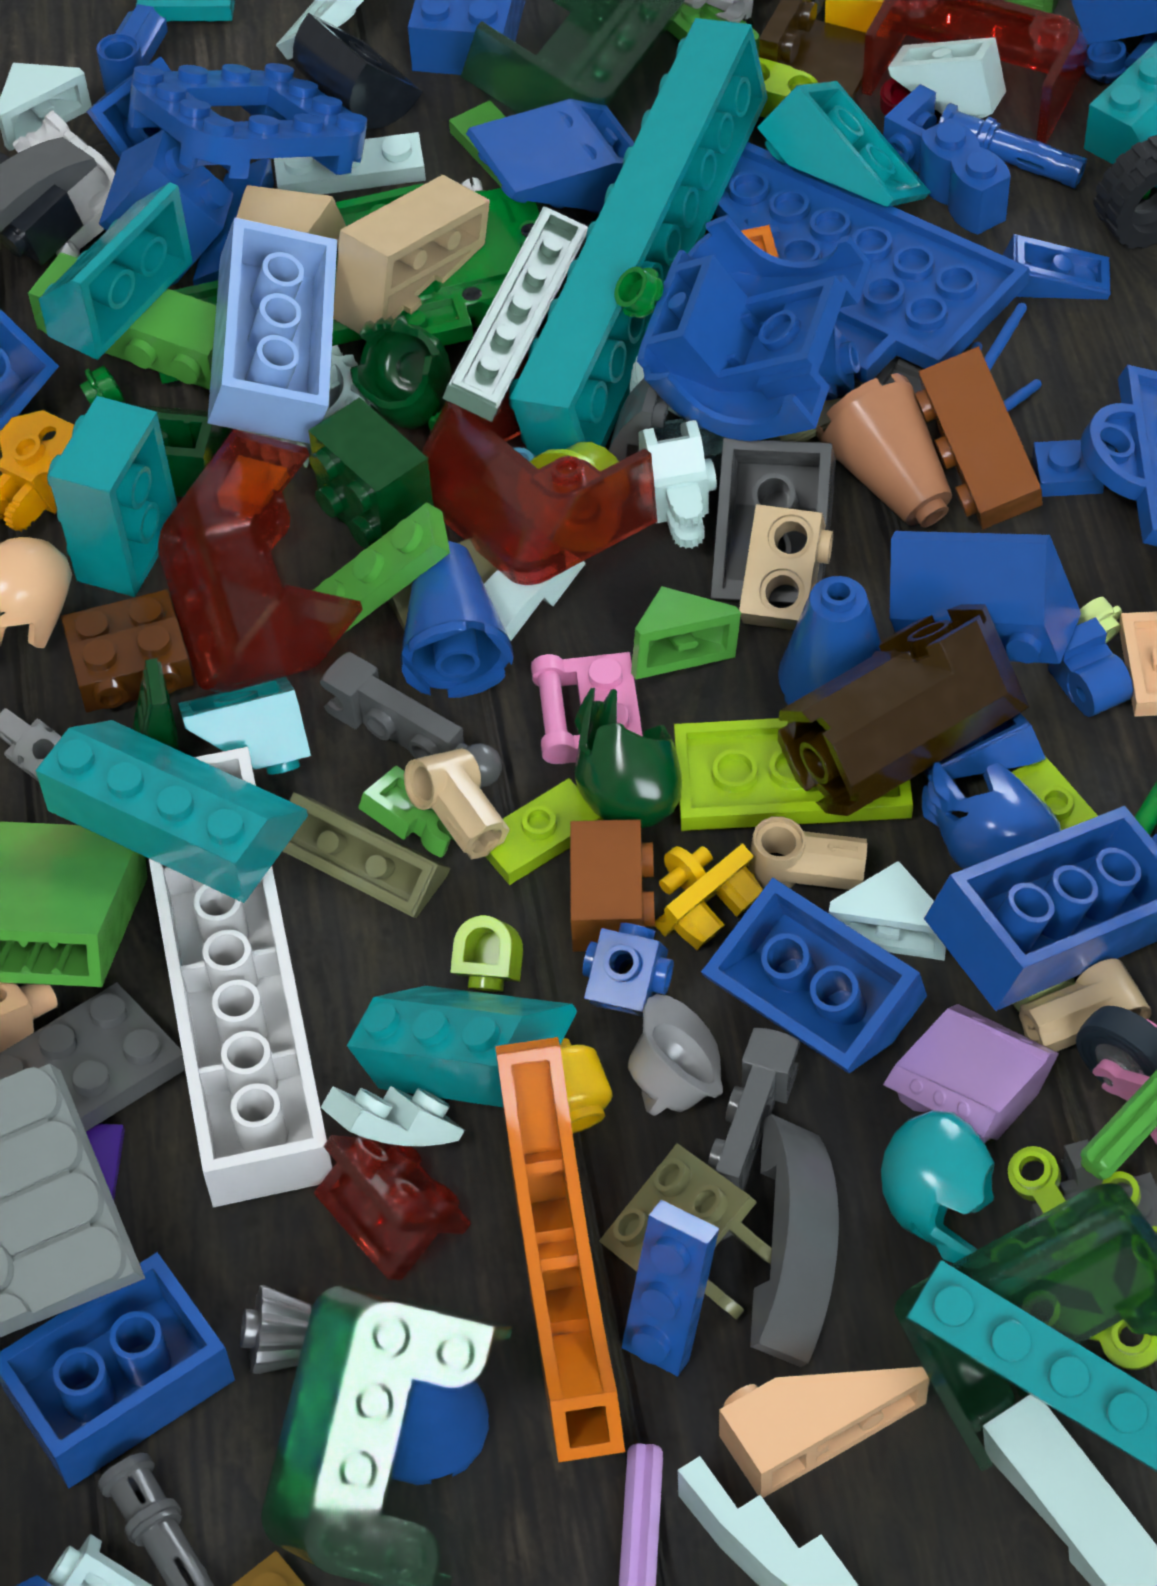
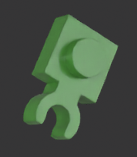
M396 765L363 793L358 808L403 840L414 832L421 837V842L426 850L433 855L443 857L446 854L451 839L454 840V838L432 808L421 810L411 803L404 785L405 771Z

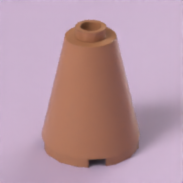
M899 373L890 374L895 382L883 386L875 378L852 390L830 408L826 414L831 423L825 431L818 425L816 429L817 438L820 443H832L836 459L907 525L920 524L921 527L931 526L947 514L949 510L947 504L952 499V492L914 394V389L907 377Z

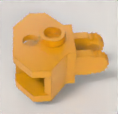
M44 410L12 417L0 431V444L3 456L0 459V471L2 472L0 476V519L3 518L6 521L5 525L15 531L22 532L23 529L27 530V527L31 526V522H35L44 510L54 514L57 512L52 488L48 484V470L53 458L56 455H61L70 441L74 424ZM56 431L52 439L42 441L47 433Z

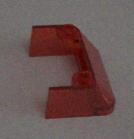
M885 0L865 33L862 94L872 95L906 35L934 43L995 37L1000 61L1048 74L1042 86L1036 141L1046 144L1085 70L1084 63L1087 59L1089 44L1077 25L1070 19L1062 15L1048 13L1004 0Z
M526 354L514 380L520 377L528 361V354ZM510 387L492 422L446 401L421 450L428 458L433 506L443 512L444 522L464 540L470 539L477 552L509 580L517 584L535 585L543 583L658 522L652 453L644 448L602 471L596 469L589 462L573 456L560 457L538 469L506 443L521 435L514 411L509 406Z
M233 429L162 527L158 542L160 561L197 683L204 690L219 693L232 692L315 668L327 656L332 647L363 610L361 602L290 585L282 587L271 550L286 535L289 529L290 513L282 491L310 456L307 447Z

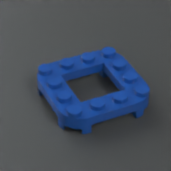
M269 63L265 65V71L251 70L246 66L237 64H225L222 66V70L208 71L203 67L195 65H181L178 71L165 72L152 66H136L134 68L129 101V125L132 128H162L181 143L179 163L189 169H195L197 166L221 165L229 171V178L248 179L251 159L312 157L336 175L349 174L352 171L353 162L361 163L367 129V118L365 116L352 113L343 107L340 99L327 96L318 90L316 83L293 77L294 69L288 65ZM211 106H241L252 116L249 117V121L234 122L228 118L221 117L210 108Z

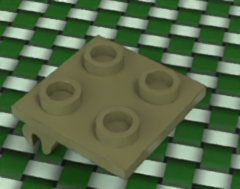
M678 1143L599 1240L601 1244L637 1272L649 1214L660 1200H663L718 1227L719 1233L716 1246L729 1231L756 1255L771 1265L772 1248L741 1223L757 1202ZM708 1279L705 1295L737 1320L744 1312V1309Z

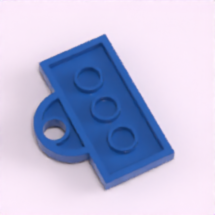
M1127 365L1118 377L1121 403L1107 405L1094 415L1082 433L1081 451L1090 471L1101 483L1115 493L1136 501L1142 542L1157 546V371ZM1102 441L1114 446L1119 453L1107 448Z

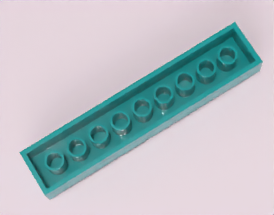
M695 18L686 38L680 40L676 59L669 73L664 74L660 81L659 93L651 110H647L643 115L641 130L635 143L627 148L623 159V167L615 183L610 184L606 191L605 204L597 220L589 225L586 243L578 259L573 260L569 266L566 284L559 298L554 299L550 305L548 320L539 338L533 340L529 350L528 361L520 377L516 378L510 387L509 406L516 416L522 442L532 454L537 456L549 449H567L578 442H592L602 447L606 446L617 423L620 411L630 394L633 364L636 362L641 342L653 314L651 313L644 318L628 317L625 315L622 307L616 303L614 297L617 281L629 268H652L658 272V278L662 279L664 285L670 266L678 251L684 250L688 254L693 246L703 238L707 230L706 223L711 221L768 99L752 24Z

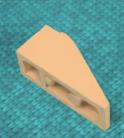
M923 1367L776 1377L760 1387H757L755 1384H749L730 1395L725 1401L724 1407L719 1409V1436L757 1495H761L764 1498L925 1405L930 1377Z

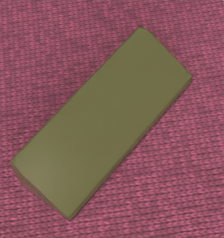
M294 792L292 794L290 802L307 809L308 817L286 845L283 852L414 918L418 917L446 879L450 867L314 799Z

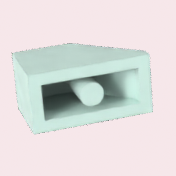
M995 37L903 45L888 67L890 76L912 92L920 84L935 91V110L943 114L946 106L952 103L958 105V111L982 119L993 114L1006 93Z

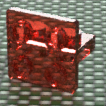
M331 1135L323 1145L337 1163L314 1191V1194L388 1280H402L439 1233L463 1234L471 1225V1222L458 1208L460 1205L458 1197L448 1187L438 1181H434L420 1166L422 1162L421 1156L412 1146L387 1144L362 1136L347 1137Z

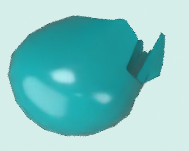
M931 1110L908 1119L894 1133L884 1152L881 1166L882 1192L891 1214L903 1229L935 1246L945 1261L974 1267H987L992 1264L990 1257L943 1224L948 1208L966 1215L970 1212L976 1213L981 1211L994 1200L992 1174L995 1163L986 1145L974 1128L953 1112Z

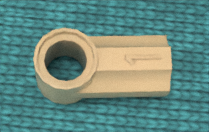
M461 748L413 759L408 762L404 772V785L411 803L421 810L432 808L464 853L468 854L471 860L487 856L495 847L504 843L510 829L480 789L481 774L474 756L468 750Z
M770 817L761 821L755 828L750 851L754 857L749 862L748 870L754 875L762 889L766 887L773 877L788 888L797 883L850 890L864 880L868 843L867 839L806 832L791 819ZM769 853H779L784 856H774Z
M1107 959L1085 970L1077 978L1074 985L1021 1005L1019 1018L1023 1025L1025 1037L1057 1052L1076 1044V1036L1081 1026L1092 1013L1103 1006L1122 1007L1145 1019L1150 1018L1151 1008L1123 962L1119 959Z

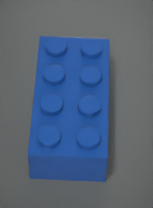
M1122 806L950 874L925 915L924 920L993 1009L997 1011L1081 975L1089 967L1100 961L1118 959L1157 942V844L1125 806Z

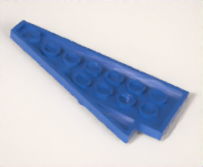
M747 142L714 212L718 218L729 215L741 231L770 225L778 257L789 261L811 262L823 259L836 249L840 237L850 235L871 262V267L858 304L840 308L835 326L849 342L853 341L857 347L860 370L858 373H855V376L862 383L873 380L895 356H899L925 369L961 354L1029 284L1030 267L893 206H883L793 168L787 163L777 160L769 151Z

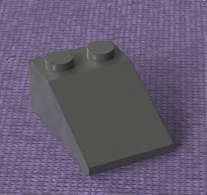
M723 438L711 600L741 601L756 504L822 513L826 525L825 530L830 531L836 457L832 443L772 440L740 441ZM788 532L780 538L777 548L787 554L797 553L806 545L807 537L801 532ZM824 563L819 565L817 583L824 579L826 568ZM780 585L771 592L769 603L792 605L797 600L799 591L791 585Z

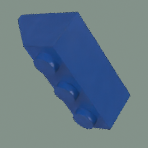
M895 531L891 538L889 619L895 632L930 615L933 616L935 622L951 620L947 609L961 604H985L1010 661L1022 663H1061L1081 616V611L1050 535Z
M773 877L701 971L705 978L799 1039L802 1043L847 1073H851L890 1046L927 997L920 972Z

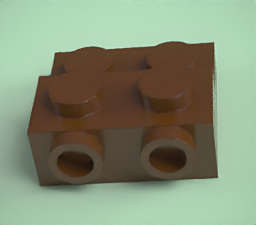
M168 589L61 616L86 713L100 709H111L123 703L138 700L145 660L157 658L158 662L161 661L168 694L194 685L188 656Z

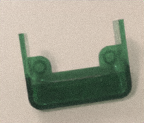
M1106 1183L1091 1187L950 1265L1078 1344L1121 1320L1133 1333L1157 1336V1233L1124 1189L1118 1184ZM928 1277L910 1287L899 1297L895 1304L894 1312L932 1385L982 1472L993 1466L976 1433L983 1431L984 1424L1012 1407L1015 1395L1009 1385V1381L906 1318L929 1279Z

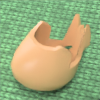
M18 537L0 543V614L5 612L0 616V646L8 626L29 624L28 643L36 648L44 649L59 619L69 591L72 572L67 557L48 541L30 537Z

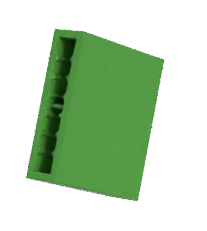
M0 821V982L102 987L147 881L146 857L79 825Z

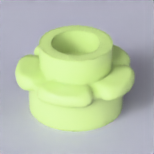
M1098 597L1080 609L1081 616L1077 625L1096 617L1107 633L1105 643L1109 642L1120 631L1121 625L1117 620L1121 616L1122 609L1119 606L1113 608L1104 597Z

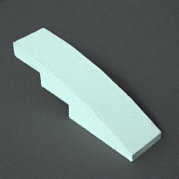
M700 1456L678 1469V1496L718 1546L759 1586H859L822 1535L798 1548L761 1495L737 1509Z

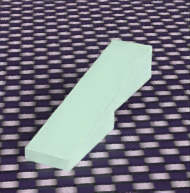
M1028 1395L983 1425L985 1454L1068 1546L1069 1561L1091 1586H1157L1156 1543L1045 1403L1032 1395Z

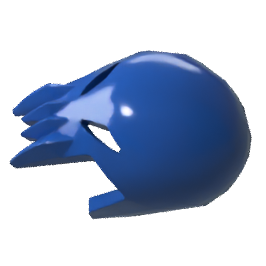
M935 762L933 765L932 782H928V786L923 787V816L938 827L950 856L962 869L1061 831L1060 823L1050 807L1000 763L988 766L983 774L990 791L988 793L965 798L940 762ZM961 811L968 814L965 817L958 818L952 812Z

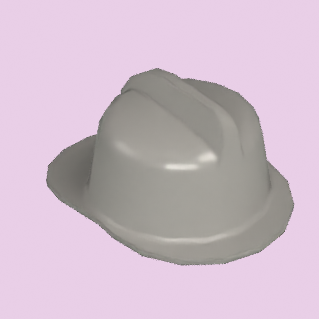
M655 994L649 997L643 1009V1033L632 1051L628 1062V1069L634 1081L642 1089L646 1112L653 1116L661 1113L666 1108L682 1112L693 1107L706 1096L714 1098L720 1096L723 1093L718 1045L709 1028L696 1013L682 1002L667 995Z

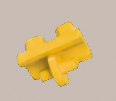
M742 843L710 871L705 873L703 867L713 860L712 854L707 848L701 846L693 854L682 847L676 846L664 856L665 866L669 873L659 881V885L668 895H671L680 886L685 891L665 907V913L655 921V927L664 937L675 929L685 941L696 950H699L725 926L708 907L707 901L717 894L733 914L738 917L753 904L762 892V887L746 867L753 859V854Z

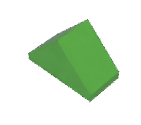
M661 586L635 628L631 674L636 680L735 658L741 612L733 605Z

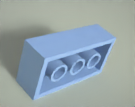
M234 217L220 256L208 424L310 444L308 430L323 421L329 407L337 239Z

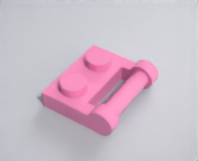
M630 652L562 659L557 655L546 654L535 658L531 662L532 680L534 684L539 686L545 729V735L541 739L542 757L546 762L551 764L575 763L577 758L580 735L573 736L567 731L561 686H578L580 706L591 688H595L594 701L602 702L611 689H616L617 723H621L626 729L643 736L635 682L631 674L632 662Z

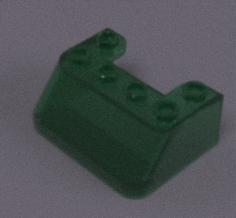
M552 0L571 13L537 55H534L481 21L476 27L460 77L517 113L567 99L607 106L677 17L685 0Z
M337 1286L323 1292L315 1301L310 1313L262 1507V1526L271 1542L327 1573L374 1586H451L452 1576L437 1573L440 1563V1549L432 1532L420 1523L382 1513L414 1380L417 1379L450 1388L471 1384L484 1372L488 1363L492 1342L495 1340H509L513 1326L353 1286Z

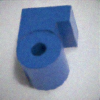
M1096 617L1077 625L1061 663H1049L1048 671L1071 702H1074L1077 708L1087 717H1092L1126 702L1133 696V685L1128 669L1124 662L1117 655L1113 654L1105 643L1107 633Z

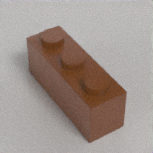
M979 346L918 371L922 390L914 394L925 422L927 423L935 419L942 437L935 439L934 442L945 469L955 467L962 484L956 486L955 491L965 516L969 517L976 514L983 530L1042 506L1041 486Z

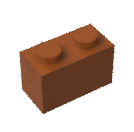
M641 820L570 821L571 933L573 952L586 951L591 941L598 943L601 928L619 932L620 923L655 927L654 892L642 891V878L654 877L653 842L641 843Z

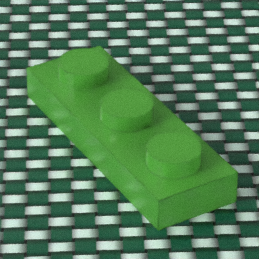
M426 502L312 590L318 633L335 641L421 574L450 554L443 512Z

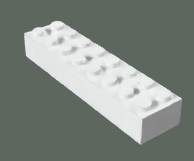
M248 747L194 757L256 786ZM149 859L201 1164L213 1208L335 1182L272 866L246 902L242 903Z

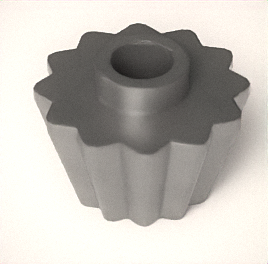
M259 1286L255 1309L244 1310L240 1337L241 1348H250L249 1360L250 1372L252 1374H262L304 1364L311 1332V1305L268 1286Z

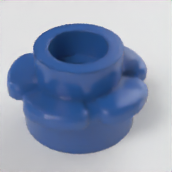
M1120 40L1102 43L1093 42L1088 47L1087 56L1083 62L1086 74L1098 82L1112 83L1128 68V66L1124 65V61L1130 54L1126 52V46Z

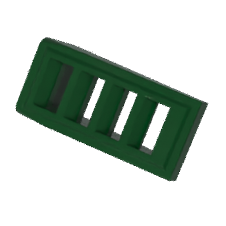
M157 658L145 660L132 729L180 751L176 723L161 661L158 662Z

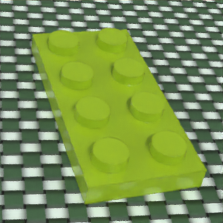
M779 718L674 724L675 749L682 773V792L679 801L681 831L756 827L761 821L770 817H785L797 824L912 818L913 800L910 779L849 816L826 814L816 803L823 799L824 795L816 787L805 791L796 782L778 743V730L785 727L788 721H780Z

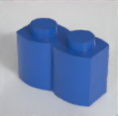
M949 118L921 132L918 177L930 190L929 196L942 204L948 205L949 213L954 221L965 230L977 235L1006 221L1011 175L1004 161L993 152L981 148L975 134L967 126L954 119Z

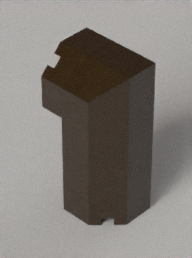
M961 604L947 609L951 620L935 622L933 616L930 615L911 623L882 640L879 644L880 651H875L872 657L779 711V720L788 721L785 727L778 730L777 740L796 782L805 791L816 787L824 795V798L816 803L826 814L843 816L853 814L933 766L935 762L941 761L1029 708L985 604Z

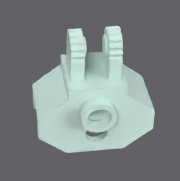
M693 420L681 424L682 437L660 441L656 439L654 428L641 430L638 432L640 471L635 473L641 504H646L649 516H654L656 523H668L672 540H675V544H678L679 547H685V549L698 547V544L702 543V539H705L702 517L705 514H709V491L717 489V481L712 459H704L702 439L697 421Z

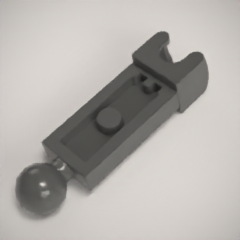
M347 652L339 657L320 680L321 686L336 696L329 700L324 708L330 715L354 729H357L364 723L373 735L381 740L390 739L409 750L415 759L461 748L466 749L474 756L478 763L481 774L480 788L488 787L498 780L502 771V760L499 753L492 746L483 743L470 746L465 744L463 729L460 726L379 680L378 668L351 652Z
M754 1028L742 1059V1087H734L727 1106L725 1121L732 1123L726 1140L715 1139L707 1164L743 1191L745 1190L763 1138L764 1118L771 1115L775 1101L787 1103L799 1068V1063L795 1062V1058L800 1046V1040L786 1033L767 1028ZM728 1231L721 1241L732 1237L733 1234Z

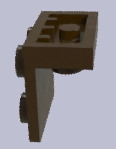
M781 0L759 38V57L804 71L812 75L818 83L838 81L849 96L854 99L881 49L882 38L816 20L817 3H813L812 0Z

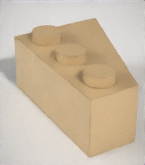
M441 175L341 229L337 242L338 260L333 319L360 334L363 325L370 320L376 323L380 318L386 320L392 316L395 319L403 310L412 315L422 305V301L418 296L433 281L437 280L444 283L485 244L490 200L447 176Z

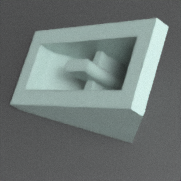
M13 63L0 97V129L5 147L9 151L14 150L15 148L12 143L20 136L25 137L27 132L37 131L42 126L44 117L52 110L65 122L86 113L92 106L84 72L76 67Z
M899 861L830 902V915L887 952L945 961V945L924 920L934 901Z

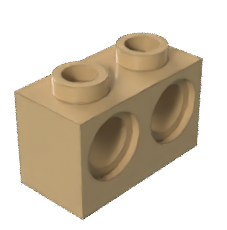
M756 504L739 607L744 624L788 630L795 629L809 594L817 583L820 563L829 564L831 558L833 531L825 530L826 525L822 513ZM791 531L803 533L807 537V543L801 551L787 554L777 548L778 542L784 534ZM780 585H791L799 591L797 600L787 608H777L769 603L771 592Z

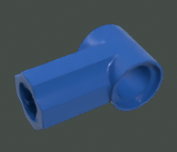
M137 4L133 11L127 13L116 33L102 38L97 44L96 50L105 93H108L131 76L136 66H146L149 64L167 34L166 18L160 16L153 7Z

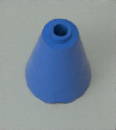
M448 541L450 554L412 582L400 662L406 682L420 693L431 695V687L447 689L448 698H461L481 693L500 683L505 677L504 668L509 662L512 665L514 656L511 641L468 549L461 544Z
M832 576L822 579L812 588L779 665V685L784 693V700L787 705L869 659L875 651H880L879 644L881 639L865 589L857 581L844 576Z
M407 1328L390 1336L380 1350L361 1405L359 1431L364 1447L373 1464L391 1478L414 1485L432 1484L431 1479L444 1477L451 1473L452 1477L465 1471L480 1454L489 1430L488 1406L478 1383L437 1336L424 1329Z

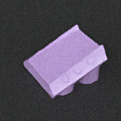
M956 1004L947 1008L895 1064L883 1085L896 1091L900 1101L913 1111L926 1112L938 1110L957 1114L968 1122L981 1140L986 1143L990 1139L998 1140L1035 1099L1059 1053L966 1007Z

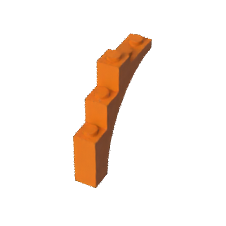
M554 1037L495 1046L517 1212L524 1245L544 1386L558 1463L625 1452L618 1394L606 1340L586 1225L559 1039Z

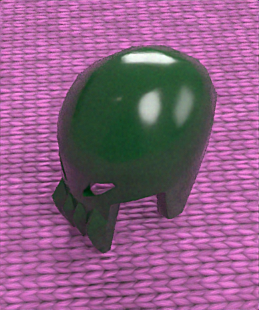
M390 316L386 320L380 318L376 323L371 320L366 322L360 331V337L367 341L360 364L350 369L353 384L366 400L390 423L407 430H417L426 427L430 417L439 413L447 401L443 399V396L451 380V367L444 346L437 337L422 327L408 325L404 316L396 320Z
M591 688L584 698L574 721L580 735L574 769L579 793L593 812L605 820H641V828L656 825L673 813L681 799L682 773L673 740L664 725H657L645 730L643 736L626 729L623 724L617 723V690L611 689L602 702L594 701L595 688Z

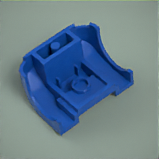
M729 215L706 223V229L709 233L700 239L688 254L684 250H679L670 266L664 282L662 297L656 303L637 357V363L643 368L645 381L686 421L696 420L698 428L729 439L756 441L816 429L830 387L818 372L840 308L858 304L871 262L850 235L840 237L836 249L823 259L811 262H795L777 258L757 247L742 233Z

